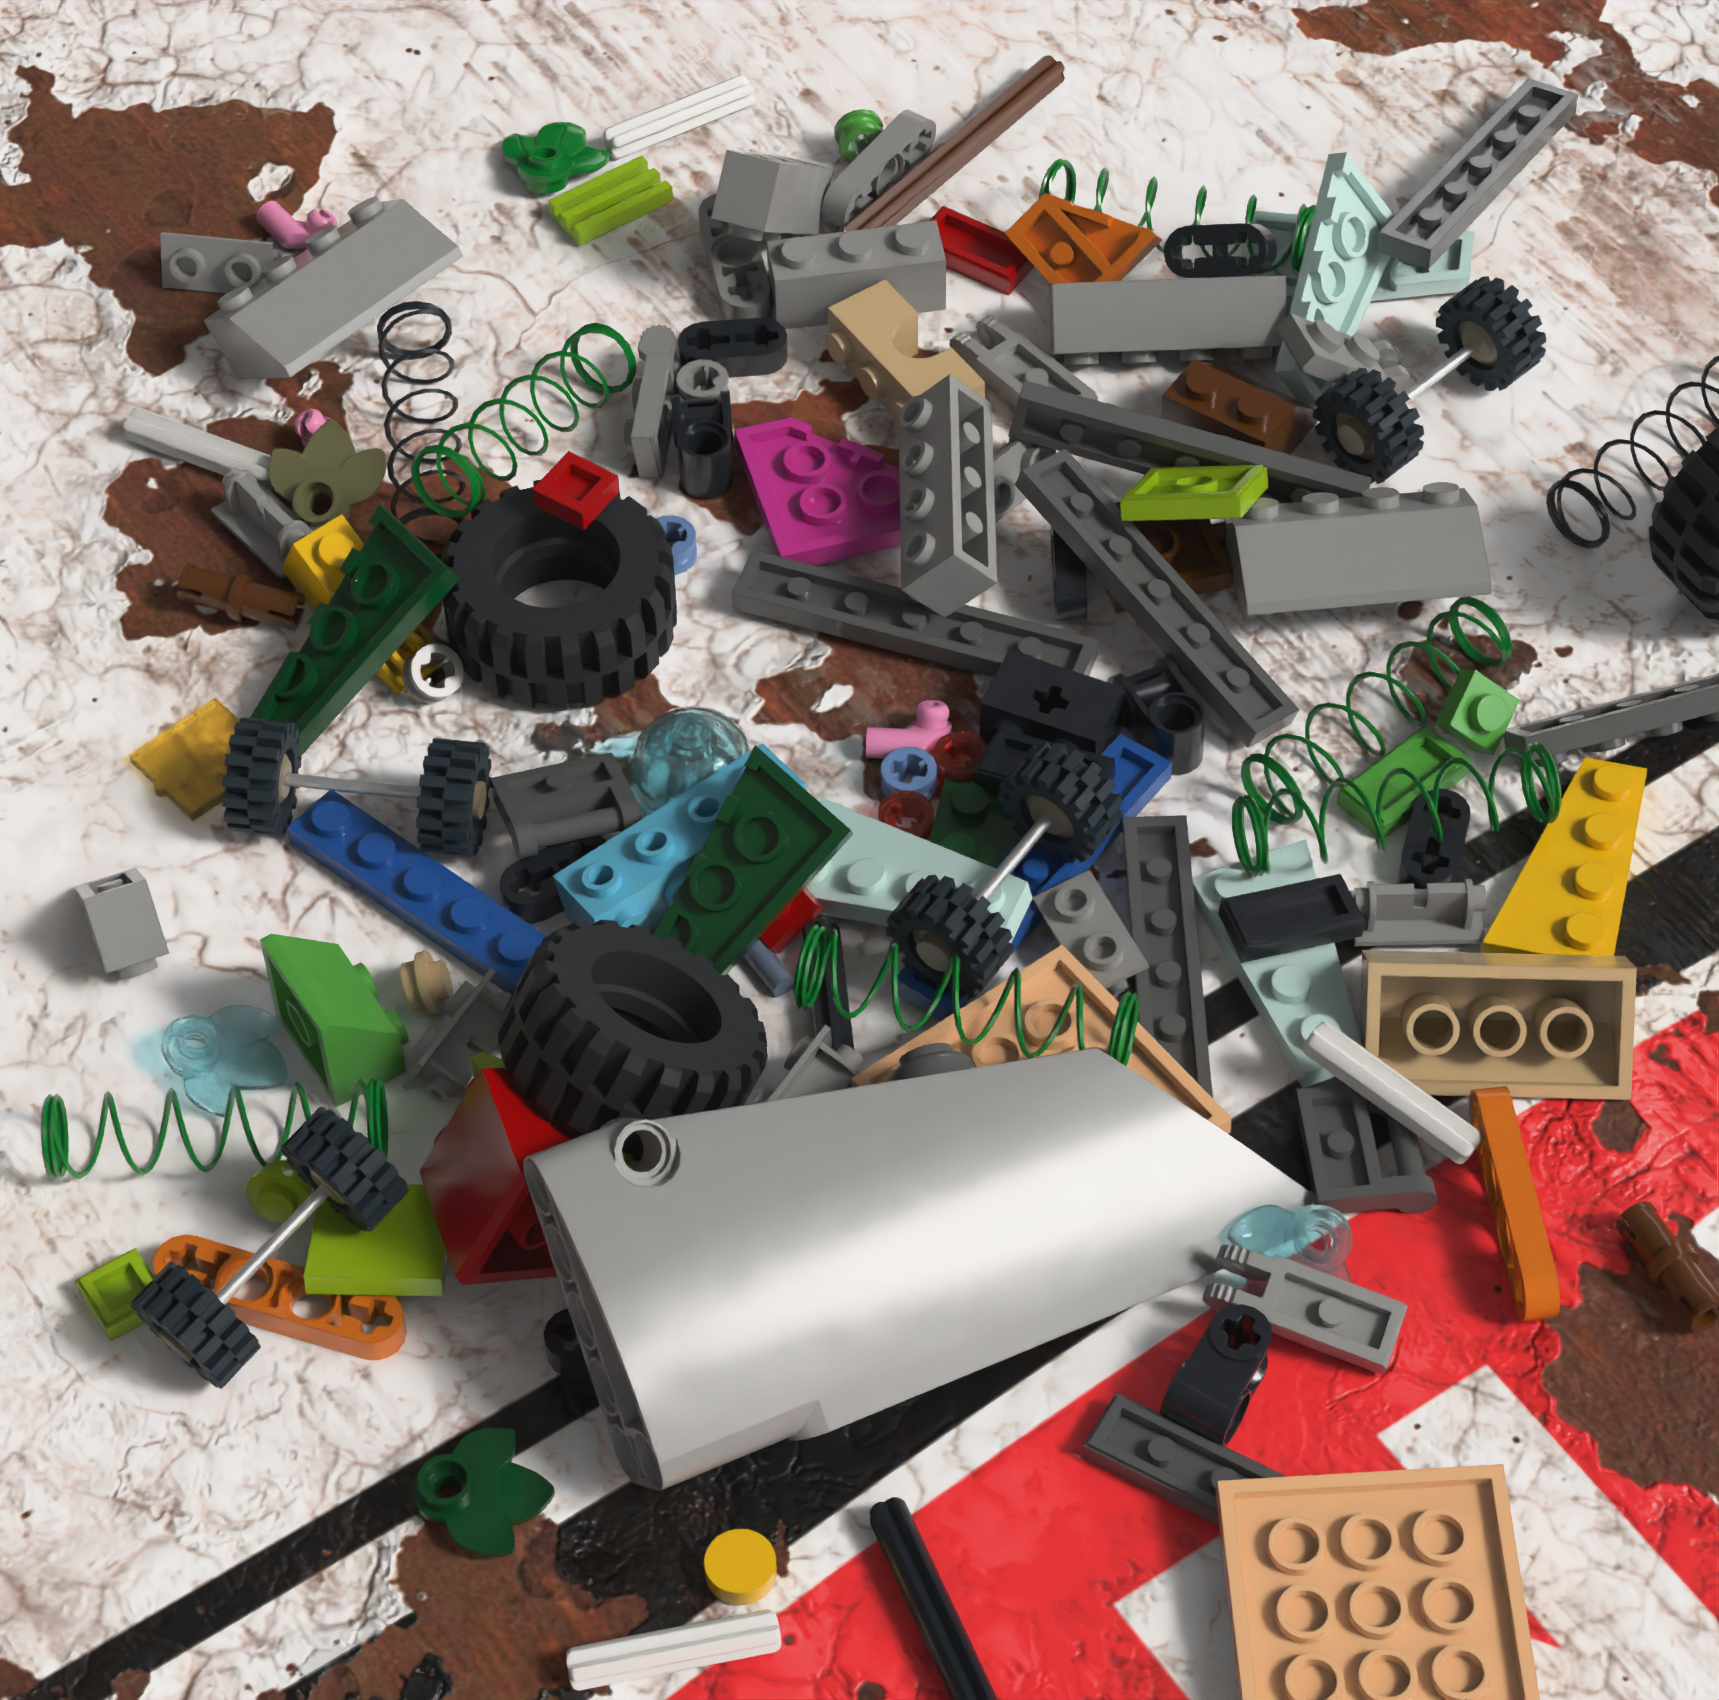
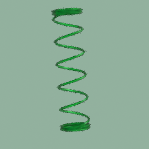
M1058 159L1050 165L1045 173L1039 198L1044 193L1052 195L1053 180L1058 170L1063 166L1066 173L1064 199L1074 204L1076 195L1075 170L1068 160ZM1106 167L1100 171L1097 181L1096 205L1093 210L1102 212L1101 204L1109 181V171ZM1155 175L1149 180L1145 199V213L1137 225L1141 227L1146 222L1147 229L1152 231L1150 212L1158 188V181ZM1205 185L1200 187L1197 194L1195 219L1192 225H1200V218L1207 198ZM1255 194L1251 195L1248 200L1245 223H1252L1257 204ZM1303 203L1300 206L1294 237L1288 250L1281 260L1271 266L1265 273L1277 269L1291 254L1293 272L1296 277L1299 276L1303 243L1311 218L1316 213L1315 205L1307 208L1306 204ZM1247 233L1246 243L1251 257L1255 254L1252 248V243H1250L1248 240ZM1158 244L1156 248L1164 252V247ZM1235 244L1230 252H1228V256L1234 254L1241 244ZM1200 246L1206 257H1212L1205 249V246Z
M600 323L584 325L565 341L561 351L546 354L535 364L531 375H524L512 380L504 388L500 399L497 398L483 402L474 410L469 423L452 426L442 435L438 445L427 446L414 457L411 466L412 482L419 497L429 508L441 516L455 519L469 514L484 501L486 494L485 485L481 475L469 461L451 448L444 446L446 440L454 432L468 428L470 449L479 467L494 479L510 481L516 476L518 467L515 454L508 443L495 431L480 424H474L478 415L487 407L499 404L502 428L509 441L520 452L531 457L543 455L547 451L549 443L544 425L526 406L513 400H507L509 391L518 383L530 380L532 402L541 419L557 431L572 432L578 426L579 421L577 405L570 394L557 382L537 375L540 367L549 359L560 356V371L563 382L570 394L584 406L591 409L602 408L607 403L609 394L622 392L633 382L636 374L635 356L624 337L608 325ZM589 333L603 334L615 339L620 345L628 361V374L626 380L621 385L608 386L600 370L588 359L578 355V343L582 335ZM565 357H571L576 372L586 384L597 391L604 392L603 399L599 403H588L573 391L566 377L564 368ZM581 361L585 362L597 373L602 384L588 374L583 368ZM535 380L544 381L555 386L567 397L574 411V420L570 426L559 427L551 423L544 416L537 404L534 392ZM504 404L524 410L536 421L543 434V447L538 451H528L513 439L506 426ZM473 429H480L493 435L505 446L513 463L512 471L507 476H498L482 464L475 451ZM436 453V465L442 483L458 502L467 505L465 509L455 511L444 508L427 493L420 479L419 469L422 458L426 454ZM441 454L455 461L465 472L471 486L470 501L460 498L450 488L443 475Z
M1470 596L1460 597L1450 606V611L1439 613L1430 621L1426 633L1427 644L1407 641L1399 643L1390 651L1386 663L1387 675L1370 671L1357 674L1349 682L1346 692V706L1329 702L1316 705L1308 713L1305 723V738L1292 734L1278 735L1267 744L1264 754H1251L1241 765V779L1244 789L1258 804L1261 813L1265 814L1268 803L1261 796L1252 780L1250 764L1252 762L1264 765V774L1272 795L1276 792V789L1272 783L1269 769L1278 776L1286 788L1291 789L1302 797L1301 791L1291 774L1274 758L1269 757L1271 748L1278 741L1286 739L1299 740L1307 745L1310 758L1324 780L1329 784L1334 781L1321 767L1313 748L1327 759L1339 778H1344L1338 763L1330 754L1310 740L1309 727L1312 718L1320 710L1327 708H1336L1347 712L1350 725L1361 744L1373 755L1383 757L1386 753V748L1380 733L1370 721L1357 711L1351 709L1350 696L1354 686L1361 679L1368 677L1387 680L1391 696L1402 714L1413 724L1424 726L1426 723V712L1420 700L1405 685L1391 677V664L1394 656L1401 649L1411 646L1427 649L1431 666L1437 677L1451 691L1453 686L1449 684L1440 672L1433 653L1447 662L1457 676L1460 669L1440 650L1431 647V634L1434 626L1441 619L1449 617L1451 631L1465 653L1476 662L1493 668L1501 667L1511 658L1512 653L1510 633L1502 618L1484 601ZM1461 605H1469L1483 613L1494 625L1501 640L1491 628L1479 619L1466 613L1458 612ZM1458 617L1468 619L1485 630L1496 642L1502 657L1500 659H1492L1478 651L1465 636ZM1393 684L1404 691L1416 704L1422 717L1420 721L1411 716L1404 708L1395 692ZM1353 716L1364 723L1375 735L1381 747L1380 751H1376L1364 739ZM1339 784L1336 787L1342 788L1345 784ZM1291 796L1295 808L1293 813L1287 808L1281 798L1278 797L1275 801L1290 817L1284 816L1272 808L1269 819L1284 826L1294 825L1303 817L1304 809Z
M1541 743L1529 744L1524 751L1519 748L1508 747L1499 754L1495 761L1487 787L1482 776L1471 764L1462 758L1452 757L1443 764L1436 777L1432 799L1424 785L1415 775L1405 768H1394L1387 773L1380 786L1376 801V811L1359 786L1347 778H1337L1329 785L1323 797L1319 814V825L1306 802L1291 789L1280 788L1272 795L1266 807L1264 819L1258 804L1251 796H1238L1233 803L1231 813L1234 844L1240 863L1249 876L1255 878L1257 875L1262 876L1264 872L1269 875L1271 867L1269 862L1268 825L1272 806L1276 798L1282 794L1291 795L1306 812L1318 839L1321 861L1327 864L1328 853L1325 845L1324 824L1328 799L1333 788L1339 784H1348L1364 802L1375 827L1378 850L1384 854L1386 845L1381 828L1382 800L1389 779L1396 774L1407 775L1420 789L1433 818V832H1436L1434 838L1440 844L1443 840V834L1437 813L1438 793L1442 775L1446 768L1452 764L1464 765L1476 777L1488 802V816L1491 829L1497 833L1500 825L1493 801L1494 783L1498 766L1502 758L1508 754H1519L1522 756L1520 776L1526 804L1532 816L1539 823L1546 825L1547 823H1553L1557 819L1561 808V786L1557 767L1551 753ZM1534 751L1539 755L1544 766L1547 781L1539 766L1533 760ZM1532 767L1542 784L1549 806L1547 816L1542 811L1536 796ZM1244 807L1247 809L1254 831L1256 866L1253 863L1246 841Z
M815 925L809 929L804 938L796 965L793 985V1000L798 1009L803 1007L806 1010L814 1004L822 984L827 957L830 952V978L833 1000L838 1012L845 1019L855 1018L866 1009L881 985L891 962V991L894 1014L900 1027L907 1033L917 1030L927 1021L939 1002L953 971L952 997L955 1025L959 1037L967 1046L977 1044L987 1035L998 1018L1014 983V1014L1017 1041L1022 1053L1027 1058L1038 1057L1049 1047L1059 1031L1075 995L1079 1050L1085 1049L1083 987L1079 980L1073 984L1057 1021L1045 1042L1036 1052L1030 1053L1026 1049L1022 1032L1021 973L1018 967L1011 972L997 1006L986 1026L975 1039H968L962 1029L960 1017L959 958L957 954L950 959L942 981L926 1012L915 1025L907 1026L902 1019L898 1000V944L896 941L891 943L880 972L865 1000L857 1010L847 1013L842 1008L837 988V930L835 928L831 930L828 937V932L824 926L819 928L818 925ZM814 949H815V956H814V961H813V967H812V971H811L809 983H808V986H807V978H808V973H809V967H810L811 959H812L813 952H814ZM1129 991L1122 996L1119 1002L1107 1052L1109 1056L1127 1066L1139 1013V997L1136 992L1131 995Z
M378 1077L377 1080L371 1078L368 1084H366L360 1078L354 1087L348 1122L353 1127L360 1089H362L366 1103L368 1143L374 1148H378L386 1156L384 1158L386 1160L388 1155V1111L384 1082ZM298 1081L292 1087L282 1140L273 1161L280 1160L283 1156L281 1146L289 1138L297 1094L300 1097L305 1119L307 1120L311 1116L304 1088ZM235 1084L229 1091L223 1128L215 1156L207 1166L201 1165L193 1151L183 1121L178 1097L172 1088L166 1094L156 1149L151 1162L144 1169L138 1168L130 1156L120 1127L115 1102L109 1091L103 1097L93 1153L87 1167L80 1173L74 1171L68 1162V1121L63 1099L57 1093L54 1096L49 1094L43 1102L41 1113L42 1156L46 1174L52 1180L56 1177L61 1180L66 1174V1170L78 1179L85 1177L90 1172L101 1148L108 1107L124 1158L132 1170L141 1176L149 1173L159 1159L167 1131L171 1102L186 1151L191 1161L199 1170L205 1173L209 1172L216 1166L222 1155L230 1126L234 1098L236 1099L243 1129L254 1157L263 1167L268 1162H265L261 1157L255 1144L239 1088Z

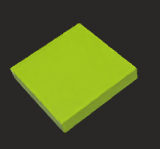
M1263 465L1151 468L1120 500L1122 521L1242 518L1268 488L1267 467H1263Z
M407 1184L406 1187L409 1189V1192L371 1232H365L356 1224L350 1223L342 1213L338 1214L330 1207L329 1202L325 1200L316 1210L303 1276L305 1293L323 1295L443 1296L449 1258L424 1185Z

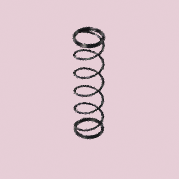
M421 301L403 302L389 308L380 317L377 325L379 355L387 368L381 383L382 395L390 407L384 422L386 438L393 447L387 463L389 479L397 489L393 495L390 510L397 519L396 504L401 493L408 498L423 503L424 501L405 490V487L412 482V477L404 481L401 486L395 478L393 463L396 453L399 452L404 457L413 460L414 455L408 454L401 449L405 443L420 435L427 433L444 434L448 430H422L409 435L396 444L391 436L390 429L393 413L396 412L401 417L415 422L434 423L451 417L459 407L458 399L451 392L438 388L421 389L411 392L397 400L395 404H393L388 396L387 382L391 372L398 378L412 383L430 384L442 381L450 376L455 369L454 359L448 353L440 351L448 344L452 335L451 320L443 309L432 303ZM419 309L416 311L405 313L400 317L396 318L395 320L391 321L390 324L383 331L386 322L394 315L405 310ZM417 314L438 316L446 327L443 338L435 345L426 349H400L389 343L386 339L387 334L395 324ZM385 350L400 358L390 365L385 357ZM432 354L442 355L449 362V369L445 374L428 380L413 379L402 375L394 369L397 364L406 358H423ZM423 393L444 394L452 400L453 404L449 413L433 419L415 418L403 413L398 407L412 396ZM453 433L451 437L456 442V448L454 449V451L459 453V451L462 448L461 439L455 433ZM447 456L441 457V462L447 461L450 458ZM422 458L421 462L436 463V459ZM429 470L420 473V477L439 473L438 470ZM442 470L443 474L453 476L459 481L460 488L456 494L458 496L462 495L466 488L465 480L458 473ZM450 496L433 500L439 504L452 501L455 498ZM422 507L406 513L398 520L403 525H406L409 521L422 516L441 515L429 507ZM464 517L450 519L456 521L459 524L464 519ZM416 536L421 542L426 544L443 545L451 542V539L441 541L427 540ZM435 554L441 560L442 554Z
M1719 356L1714 357L1705 365L1701 376V383L1687 382L1678 385L1670 393L1666 403V411L1653 410L1643 413L1636 419L1630 432V440L1616 439L1606 442L1597 451L1593 463L1594 469L1579 468L1569 471L1561 480H1558L1548 489L1546 505L1549 516L1555 527L1566 539L1575 545L1587 549L1599 548L1609 538L1611 528L1608 513L1600 499L1583 484L1569 480L1575 475L1582 473L1594 474L1597 491L1606 507L1623 520L1632 521L1636 517V505L1629 492L1614 478L1598 471L1600 458L1609 447L1618 444L1630 445L1631 455L1640 475L1650 486L1659 491L1663 490L1664 486L1654 483L1646 475L1638 462L1634 446L1638 447L1655 458L1664 469L1669 480L1672 474L1660 456L1647 446L1634 441L1638 426L1646 418L1655 415L1666 416L1670 436L1676 447L1685 456L1689 453L1677 439L1670 417L1679 420L1690 428L1700 439L1702 445L1706 442L1703 435L1694 425L1683 417L1671 413L1670 407L1674 397L1681 390L1690 387H1701L1705 407L1711 418L1719 425V419L1709 405L1706 395V388L1719 394L1718 388L1706 384L1709 370L1719 362ZM1598 476L1610 481L1625 495L1632 509L1629 516L1621 514L1610 504L1602 491ZM1564 487L1573 489L1582 495L1594 508L1602 528L1601 536L1598 540L1590 541L1583 539L1571 530L1561 506V494ZM1556 490H1557V508H1556V503H1555V493H1556Z

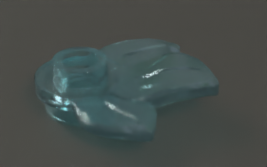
M246 1005L225 1006L208 1018L199 1015L180 1017L171 1022L164 1031L161 1042V1051L164 1059L174 1073L183 1077L185 1094L189 1100L198 1108L208 1113L225 1117L229 1091L234 1084L239 1090H266L285 1086L289 1079L287 1066L281 1053L268 1041L277 1028L278 1019L266 1010ZM186 1040L199 1041L205 1046L193 1047Z
M1268 1204L1257 1207L1241 1216L1228 1231L1227 1239L1233 1245L1253 1250L1276 1259L1277 1255L1352 1283L1345 1264V1260L1352 1250V1231L1346 1218L1334 1208L1324 1205H1309L1294 1213L1285 1208ZM1314 1231L1321 1234L1326 1241V1250H1317L1311 1246L1307 1240V1232ZM1246 1279L1245 1292L1261 1298L1267 1281Z

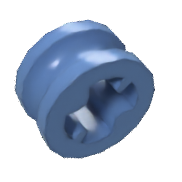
M674 515L656 518L665 530L666 541L675 542L672 546L674 574L678 575L686 572L694 565L697 559L696 531L693 525L686 519Z
M917 747L895 749L886 755L881 764V792L884 799L890 805L902 810H915L929 804L937 791V765L934 758L927 751ZM908 774L918 775L914 776L910 783L900 782L904 781Z

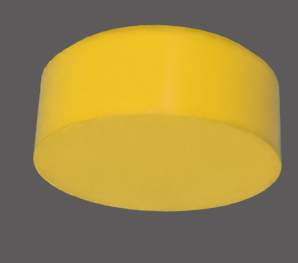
M749 1529L729 1530L717 1536L706 1550L704 1557L706 1582L711 1592L720 1600L733 1605H747L759 1601L773 1588L777 1576L776 1555L771 1543L760 1533Z

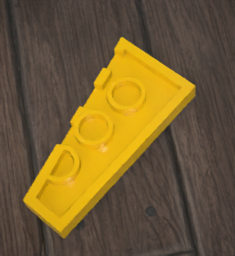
M1587 757L1583 759L1561 799L1559 816L1553 823L1547 824L1486 934L1480 953L1614 956L1647 768Z

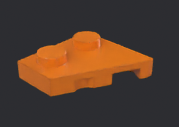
M1044 193L1005 232L1008 238L1050 284L1121 281L1163 240L1150 229L1127 223L1090 208L1087 209L1048 193Z

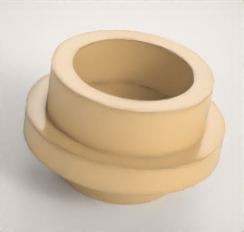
M427 950L417 952L414 955V960L401 964L400 973L405 997L415 1014L428 1011L432 1016L441 1014L445 1008L444 999L453 996L452 981L448 968L443 960L434 961Z

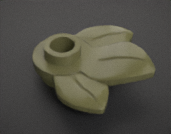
M328 419L312 435L302 454L289 449H274L270 460L269 477L274 490L283 498L292 502L293 516L299 517L312 531H315L341 514L347 520L351 507L368 501L375 495L385 476L386 455L382 449L378 448L356 453L354 444L347 432L336 420ZM323 498H330L332 500L331 508L325 514L316 515L315 506L318 501Z

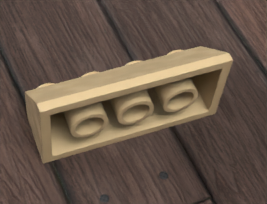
M1362 950L1361 1043L1364 1049L1429 1095L1469 1096L1470 1091L1474 1089L1507 1086L1511 1097L1631 1100L1637 968L1626 956Z

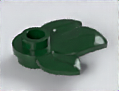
M483 1428L467 1434L461 1439L452 1454L438 1455L424 1463L415 1475L412 1483V1498L415 1508L420 1515L433 1523L446 1525L449 1535L457 1547L468 1553L483 1557H503L512 1554L515 1551V1534L512 1525H520L538 1516L552 1501L555 1491L554 1486L543 1476L512 1462L516 1448V1433L511 1428ZM452 1487L460 1491V1493L450 1498L436 1497L437 1493L444 1488Z

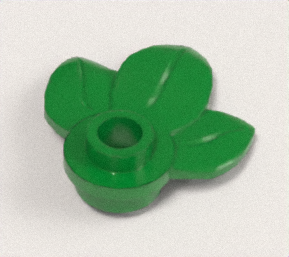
M553 122L547 124L538 131L537 136L514 133L507 136L502 143L503 159L516 165L519 176L523 178L524 186L528 190L537 193L561 191L568 185V177L572 174L598 171L610 160L609 151L586 146L585 129L572 122Z

